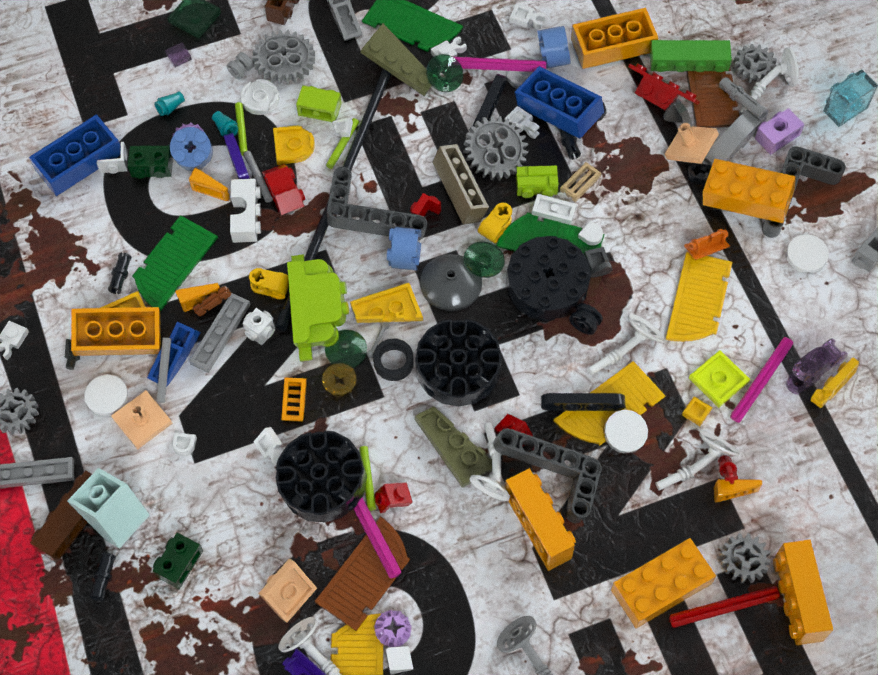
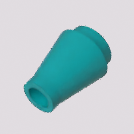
M178 91L174 94L158 98L154 105L161 116H168L181 103L185 102V98Z
M220 111L212 115V120L222 136L233 133L234 136L237 134L238 126L236 121Z

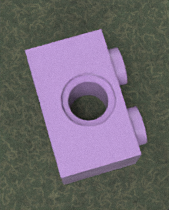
M788 108L783 112L776 113L770 121L762 122L757 128L755 140L771 155L799 137L804 123Z

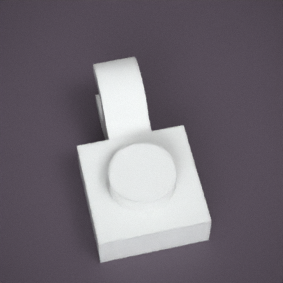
M518 106L505 118V120L509 119L510 126L516 123L515 130L522 129L521 132L525 130L533 139L540 134L537 131L540 126L532 122L533 116Z
M271 427L265 428L255 439L254 444L265 459L271 458L272 463L276 466L277 460L283 452L279 449L282 442Z

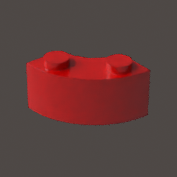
M282 164L262 172L273 201L281 215L304 207L303 201L305 196L302 189L298 190L293 181L295 175L291 167L288 168L287 165Z

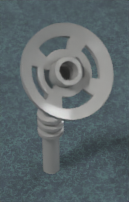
M523 616L511 622L498 637L497 648L504 653L522 648L536 668V674L553 675L550 674L551 671L548 669V666L543 664L529 643L530 637L536 629V620L532 616ZM506 641H507V645L509 646L508 648H505V642H506Z

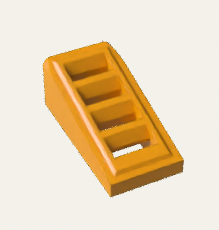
M194 168L189 177L193 191L223 201H229L230 196L227 187L203 171Z
M218 283L179 289L175 293L183 311L187 312L192 310L193 306L197 303H202L203 299L215 291L218 292L220 286Z
M284 378L282 421L303 422L307 380L305 378ZM289 387H301V390H289ZM289 394L300 395V399L288 397ZM288 402L300 403V407L288 406ZM287 411H299V415H287Z
M718 479L714 486L715 502L759 492L762 480L738 479L734 481V484H730L725 479Z

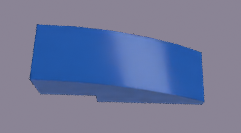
M179 322L176 323L170 335L171 347L167 386L184 364L201 333ZM162 347L147 379L158 383Z

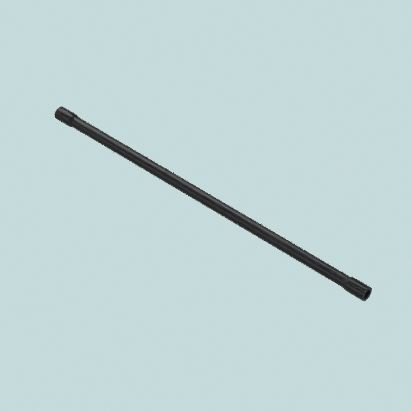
M384 68L342 166L350 171L354 166L391 76V73ZM328 202L304 257L305 261L315 260L329 226L327 223ZM290 293L275 324V327L282 331L287 330L292 318Z

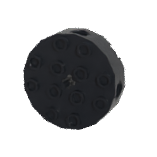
M555 236L535 237L521 244L511 255L507 268L506 284L508 294L512 298L511 301L518 310L530 318L553 321L555 318L570 316L576 312L575 308L578 304L585 302L591 279L589 261L580 248L566 239Z
M465 319V321L444 320L429 328L418 342L415 358L418 380L425 392L442 404L458 407L475 404L491 393L498 383L502 360L499 343L491 331L478 322Z
M324 430V432L302 434L285 447L277 460L276 484L278 492L290 510L307 521L326 523L342 518L357 506L365 493L367 474L361 454L350 439L335 431Z

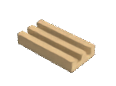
M585 162L560 187V192H565L568 198L572 197V200L576 203L601 177L602 173ZM588 169L589 171L571 189H569V187Z

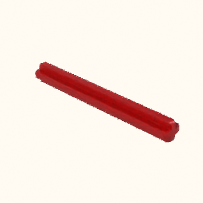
M776 586L674 613L669 617L670 624L675 628L778 599L780 593Z

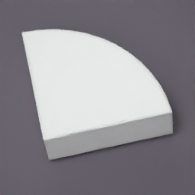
M351 118L332 122V126L339 136L350 137L353 124Z

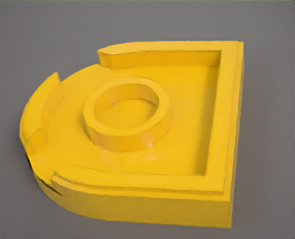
M301 126L273 128L277 165L302 162L312 155L315 149V142L311 132L303 129Z

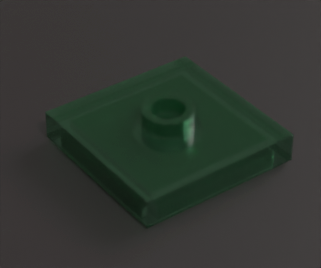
M183 0L167 19L172 25L200 38L221 14V9L205 0Z

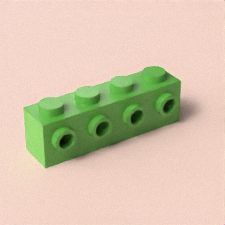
M652 40L651 71H729L732 61L730 40Z

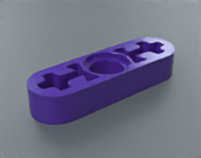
M234 134L224 135L223 138L238 179H250Z

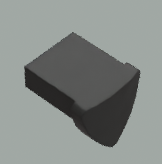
M680 99L674 101L663 115L666 121L681 122L682 124L689 123L691 127L693 126L688 110Z
M604 247L588 250L583 253L589 261L591 277L603 276L613 271Z

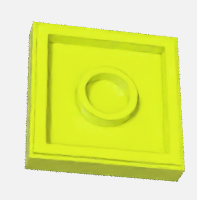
M721 350L689 375V379L718 408L750 382V378Z

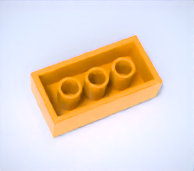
M646 8L573 24L571 41L582 69L649 54L652 40H658V35Z
M714 159L703 189V205L784 223L795 190L796 176Z
M159 307L77 308L71 310V351L74 356L159 354L161 349Z
M529 468L507 479L505 489L510 495L508 502L549 571L572 559L576 540L572 532L566 531L563 526L564 519L560 512H555L553 509V501L547 492L544 493L540 487L542 483L536 473L533 474Z
M689 538L613 582L611 591L637 629L711 585L716 575L694 542Z
M811 539L783 543L775 558H773V567L775 572L779 574L778 587L780 593L784 594L785 598L783 607L785 615L789 616L791 623L789 625L790 636L792 639H795L796 645L823 642L834 629Z

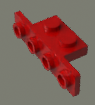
M638 63L636 66L629 64L628 67L644 76L635 94L666 110L676 101L679 95L696 105L700 103L695 99L697 95L688 90L685 93L681 92L679 85L671 81L668 84L663 82L664 77L655 72L652 75L646 73L647 68Z

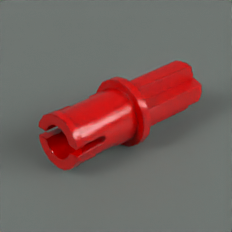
M723 455L718 459L720 475L724 477L725 481L734 484V481L738 480L737 467L729 456Z

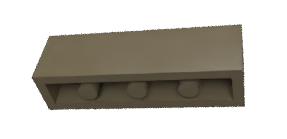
M458 145L440 146L432 162L462 224L481 222L489 206Z

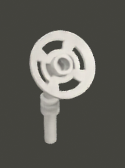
M790 47L784 49L781 63L775 66L760 82H756L750 91V96L754 100L761 97V94L766 90V86L778 74L784 75L790 87L797 85L798 64L796 56ZM742 107L739 112L743 114L747 109Z
M629 314L628 320L636 330L635 336L619 349L615 348L613 351L605 354V358L588 367L587 372L593 375L609 364L617 363L622 360V356L642 340L645 341L646 338L662 342L664 340L663 334L645 319L635 314Z
M489 422L484 425L489 442L487 444L488 451L492 457V474L489 477L471 475L469 480L483 493L501 501H509V493L500 485L502 454L494 449L493 441L496 435L493 424Z
M700 431V437L709 446V453L693 465H687L686 468L678 469L677 473L656 482L655 485L658 490H662L679 481L684 482L690 479V477L693 478L695 473L717 457H720L721 454L738 456L740 452L725 440L708 432Z
M308 617L298 622L281 639L278 646L281 652H288L298 647L304 648L326 675H341L339 673L340 669L331 660L328 661L310 642V636L317 626V620L314 617Z

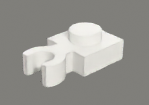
M516 3L509 22L526 28L529 24H532L534 28L541 29L542 22H538V20L545 21V14H534V8Z
M456 37L451 44L446 40L431 48V54L442 67L451 62L452 57H457V53L465 52L467 45L459 46L461 37Z
M8 321L0 334V342H2L0 343V352L5 350L3 357L6 360L12 355L11 349L13 347L19 349L29 333L27 328Z

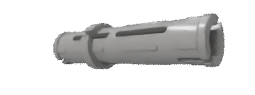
M728 77L720 81L719 88L730 95V99L739 102L760 121L767 117L769 111L745 93L741 86L735 85Z

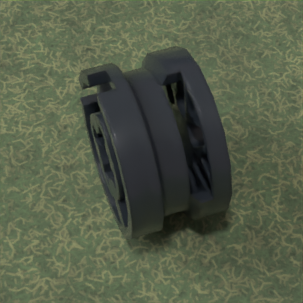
M580 303L575 308L576 312L572 313L569 317L570 324L584 334L593 335L597 330V326L603 321V317L594 307Z

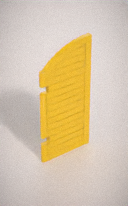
M686 251L665 340L678 342L695 341L717 334L719 322L713 321V317H721L728 282L722 281V277L729 278L732 267L731 261L710 256L694 260L690 253Z
M634 361L590 392L625 395L626 408L623 410L634 411L639 415L647 411L643 405L648 403L652 407L665 397L664 393ZM565 411L556 417L554 422L571 436L600 446L606 442L604 426L608 418L616 411Z
M381 614L367 615V618L357 631L345 625L336 633L331 634V648H338V654H331L330 660L340 669L339 673L341 675H383L384 644L378 640L375 634V623Z

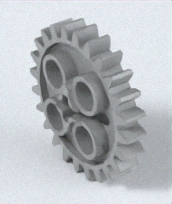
M279 30L277 35L272 31L271 37L265 34V40L259 39V44H255L252 58L255 70H258L259 75L264 74L265 80L270 77L271 83L278 80V83L281 84L282 80H285L286 84H289L291 79L296 83L297 77L303 80V74L309 75V70H313L315 50H313V44H309V39L304 40L303 34L297 37L296 31L291 35L289 30L285 34Z
M493 116L489 118V121L485 117H483L481 122L476 121L475 127L471 126L469 129L471 133L467 132L465 136L468 140H465L463 145L467 146L463 153L469 154L465 160H472L469 167L476 166L475 173L477 174L482 171L483 178L489 174L490 180L495 175L498 181L502 179L503 175L506 179L510 177V173L515 175L516 167H522L521 163L524 164L526 158L523 156L528 154V151L524 150L528 143L522 142L526 136L519 135L522 129L515 130L516 123L510 126L508 118L505 122H502L501 116L498 117L497 121H495ZM497 133H502L505 139H500ZM479 139L485 140L487 145L480 144ZM505 151L511 152L512 157L506 156ZM487 157H491L495 163H489Z

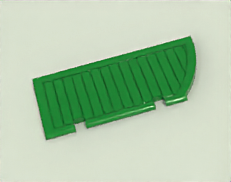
M376 0L362 20V23L373 28H377L378 25L381 26L383 23L398 39L411 45L416 41L419 43L418 48L427 52L446 40L450 42L463 29L462 25L406 0Z
M527 212L526 215L518 218L506 228L496 247L515 252L521 244L535 237L555 236L570 241L584 253L588 250L601 248L605 234H603L602 241L599 244L588 245L578 238V234L583 228L544 218L543 222L537 221L539 216Z
M181 215L171 226V230L174 231L173 234L166 233L143 263L147 265L146 268L139 267L132 275L142 298L149 306L159 307L160 311L218 238L217 235Z

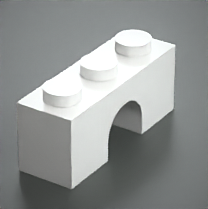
M256 179L231 180L233 207H243L246 209L241 214L230 215V234L233 243L257 242V234H261V223L258 221V216H261V205L258 204V199L261 198V187L257 186Z

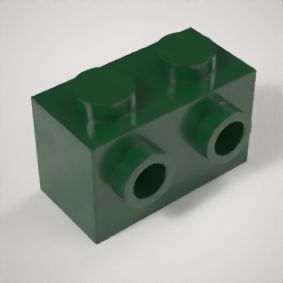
M130 146L128 169L131 177L164 178L172 176L173 157L170 152V146Z
M177 532L174 538L171 537L166 543V550L163 555L155 560L153 573L158 579L180 590L203 553V549L197 542Z

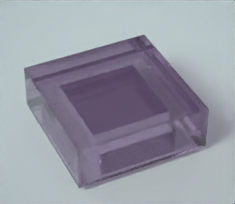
M182 42L165 50L167 57L175 68L192 60L191 55Z

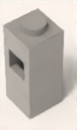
M878 227L857 250L852 260L858 267L868 272L878 263Z

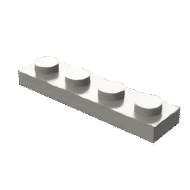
M231 293V296L228 297L189 360L190 365L207 373L210 372L250 307L249 300Z
M73 457L0 464V488L74 481Z

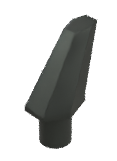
M66 339L64 357L67 359L65 368L74 370L75 363L80 360V356L73 355L71 339Z

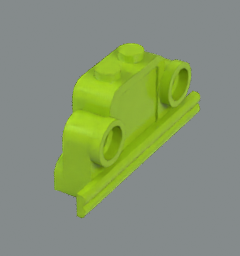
M304 254L291 256L292 261L287 262L293 342L299 348L300 362L313 360L312 347L321 345L331 347L336 344L339 339V331L336 327L342 326L346 321V315L349 314L348 303L344 299V294H347L346 282H342L325 261L321 259L305 261Z

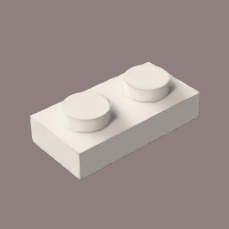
M537 194L532 215L571 225L577 204Z

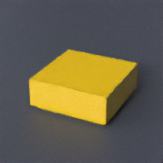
M694 396L683 411L682 416L701 426L713 407Z

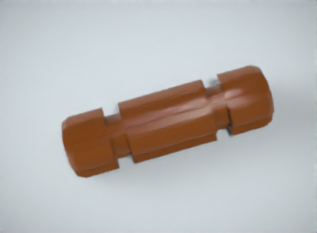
M222 286L218 289V292L215 291L203 299L202 303L199 302L194 305V312L198 316H202L207 312V309L211 310L220 304L223 298L226 300L230 297L231 291L228 287Z

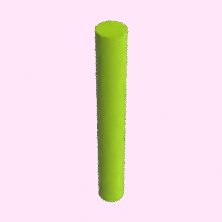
M237 102L235 103L239 150L241 155L244 156V152L248 151L243 103Z
M352 119L353 124L350 137H342L326 163L329 169H333L358 126L359 121L357 119Z
M361 446L359 451L367 474L365 487L366 502L369 511L376 510L369 452L367 446Z

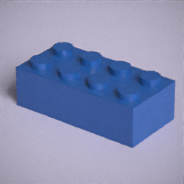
M540 66L515 91L518 107L579 139L604 113L602 96Z
M96 114L31 155L29 159L35 171L55 196H58L99 169L97 160L119 157L121 155V146L119 140Z

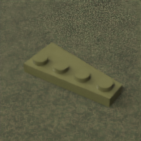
M383 23L361 50V53L423 96L435 84V77Z
M434 406L415 416V421L462 488L471 484L469 480L471 475L485 476L492 472V459L485 454L486 452L480 446L477 447L464 432L461 433L457 430L454 424Z

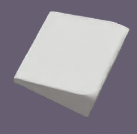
M409 646L386 648L391 675L413 670Z

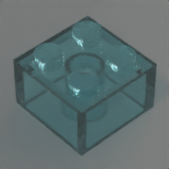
M862 69L856 73L849 74L843 82H837L830 88V95L825 101L826 105L823 112L838 127L842 126L869 107L878 84Z

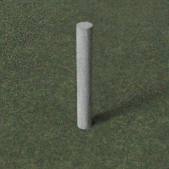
M251 151L244 152L243 155L256 179V183L261 187V193L265 202H271L273 198Z
M163 338L156 397V402L165 403L171 338Z

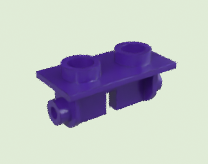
M298 649L295 650L291 658L288 657L283 662L284 669L292 675H326Z

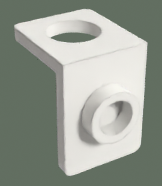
M121 142V158L97 160L100 173L114 174L128 171V153L124 142Z

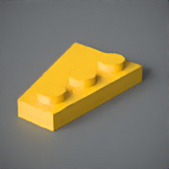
M410 283L350 301V306L357 323L423 321L422 313Z

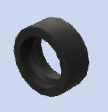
M397 338L382 341L373 353L374 368L377 374L388 381H399L406 378L414 367V356L410 345ZM390 350H398L405 354L406 363L399 369L390 370L382 365V355Z

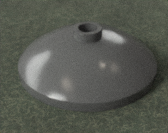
M455 254L442 255L430 261L423 269L420 278L421 292L432 306L440 310H462L473 304L479 297L482 289V276L478 267L468 258ZM449 274L455 275L454 277H448Z

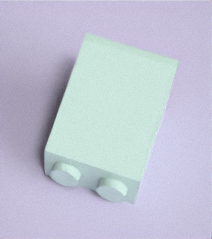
M100 468L68 500V503L106 541L119 549L149 517V513L130 487Z

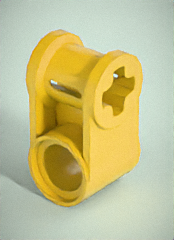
M507 203L497 204L488 217L482 221L477 232L491 242L497 243L512 222L511 206Z
M262 268L253 269L249 274L250 287L254 293L271 296L276 299L285 298L289 287L287 274Z

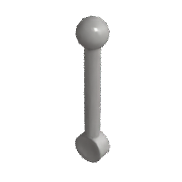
M381 322L382 328L372 349L367 353L369 358H373V353L384 331L390 326L389 322Z

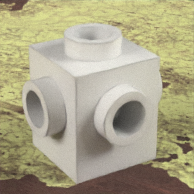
M256 308L244 318L245 335L260 345H263L275 331L273 317L266 311L262 312Z

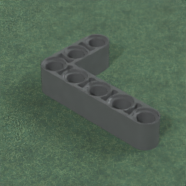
M796 146L788 151L781 173L796 176L795 189L800 175L835 185L840 182L846 165L840 159ZM765 219L762 231L767 237H777L784 223Z
M346 167L335 169L327 208V223L329 226L382 236H389L391 228H413L418 226L421 228V237H418V241L424 238L427 220L421 215L348 204L352 173ZM336 213H337V214H339L340 216L335 217V216H333L332 214H336ZM353 217H359L360 219L355 220ZM373 220H379L380 223H375ZM394 223H398V224H400L401 226H395V225H393V224H394Z
M506 428L500 431L493 441L494 449L498 453L574 479L565 512L570 522L580 523L590 514L601 473V464L597 459L513 429ZM501 438H506L510 445L504 444ZM522 445L528 446L530 448V452H526L523 449ZM543 452H547L551 459L545 458ZM564 459L569 460L571 462L572 467L567 466L564 462ZM585 466L592 470V474L585 470ZM580 486L586 489L587 494L580 491ZM574 507L580 508L582 515L577 514Z

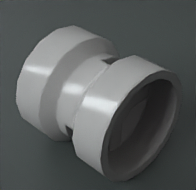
M240 52L234 61H230L227 64L230 74L238 80L245 75L246 71H250L254 67L253 61L243 52Z

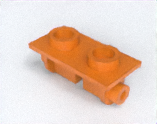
M718 229L717 232L708 236L692 239L684 247L694 260L703 258L730 247L726 241L728 232L725 229Z

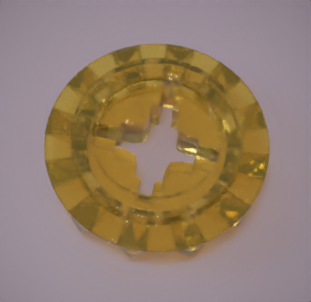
M334 364L323 373L322 383L325 390L333 396H343L348 392L351 393V390L356 386V374L346 364ZM335 376L338 377V378L344 377V378H343L344 385L341 384V383L335 384V383H336Z

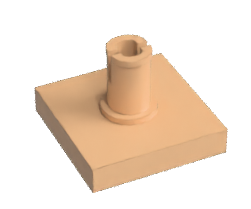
M683 123L679 126L678 133L667 149L665 156L667 160L702 164L719 133L714 128L691 127L689 123Z
M146 390L111 415L114 422L137 450L173 424L171 419Z
M288 559L276 574L269 576L267 584L258 594L283 621L288 623L317 587L293 560Z

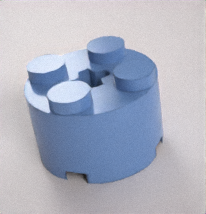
M558 26L538 30L540 53L544 57L542 61H546V69L571 64L565 27Z
M186 127L175 132L170 142L172 157L185 170L193 171L194 168L200 170L212 159V144L205 132L198 128ZM193 145L196 149H193L192 153H190L188 148Z
M402 227L390 229L389 241H391L392 247L387 250V261H389L391 268L417 271L421 253V243L418 242V237H421V229Z

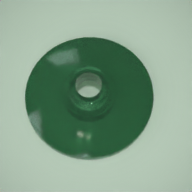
M440 54L433 57L427 64L426 76L429 83L436 90L452 92L463 81V69L454 57ZM440 73H443L445 78L441 77Z
M482 241L473 243L466 249L464 264L472 274L478 277L490 278L502 271L505 258L502 251L496 245Z
M340 330L337 343L331 347H325V354L328 361L335 367L350 369L358 366L365 359L367 344L363 336L358 332ZM349 344V347L343 348L342 345Z

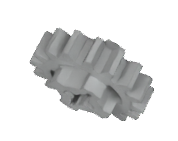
M751 44L750 48L743 46L742 50H738L733 61V69L737 70L736 75H742L741 80L747 78L749 83L752 80L760 82V79H763L777 66L775 65L777 59L773 58V52H767V47L761 49L759 44L755 48Z
M15 388L14 393L7 389L6 395L0 393V430L2 433L8 430L10 435H13L15 430L22 434V428L25 427L29 430L30 426L28 424L30 422L36 423L33 416L39 415L36 409L39 406L33 395H29L25 389L20 392L18 388Z
M739 533L736 539L730 537L728 540L729 544H724L723 549L725 551L721 552L720 557L725 559L722 560L721 566L728 567L725 571L726 574L733 573L732 580L740 577L741 583H744L746 578H748L749 582L753 583L755 577L760 580L763 577L762 573H767L769 569L767 565H770L771 559L766 557L771 552L770 550H764L765 542L758 543V536L753 540L750 533L745 538ZM742 545V548L733 550L736 546ZM759 566L756 570L749 571L751 567Z

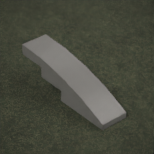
M326 0L344 41L363 35L350 0Z
M746 110L713 144L703 161L712 166L714 159L724 161L732 159L738 150L747 144L757 131L758 126L766 118L760 121Z

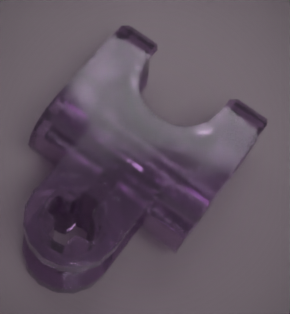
M834 338L829 339L821 347L813 349L795 363L792 369L793 373L786 381V387L793 394L798 395L819 381L823 374L839 365L848 356V353L839 350L835 345L836 341ZM798 378L803 381V385L797 387L793 385L792 381Z

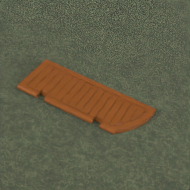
M687 71L690 92L697 95L695 99L700 102L698 105L692 102L696 127H730L740 116L738 110L733 111V107H738L737 101L730 99V95L719 88V83L725 77H728L733 82L732 74H726V71Z
M380 516L376 524L400 570H403L410 560L407 557L404 544L396 530ZM367 534L315 600L317 605L355 631L358 630L367 618V615L363 613L364 609L367 607L373 610L396 579L389 578Z

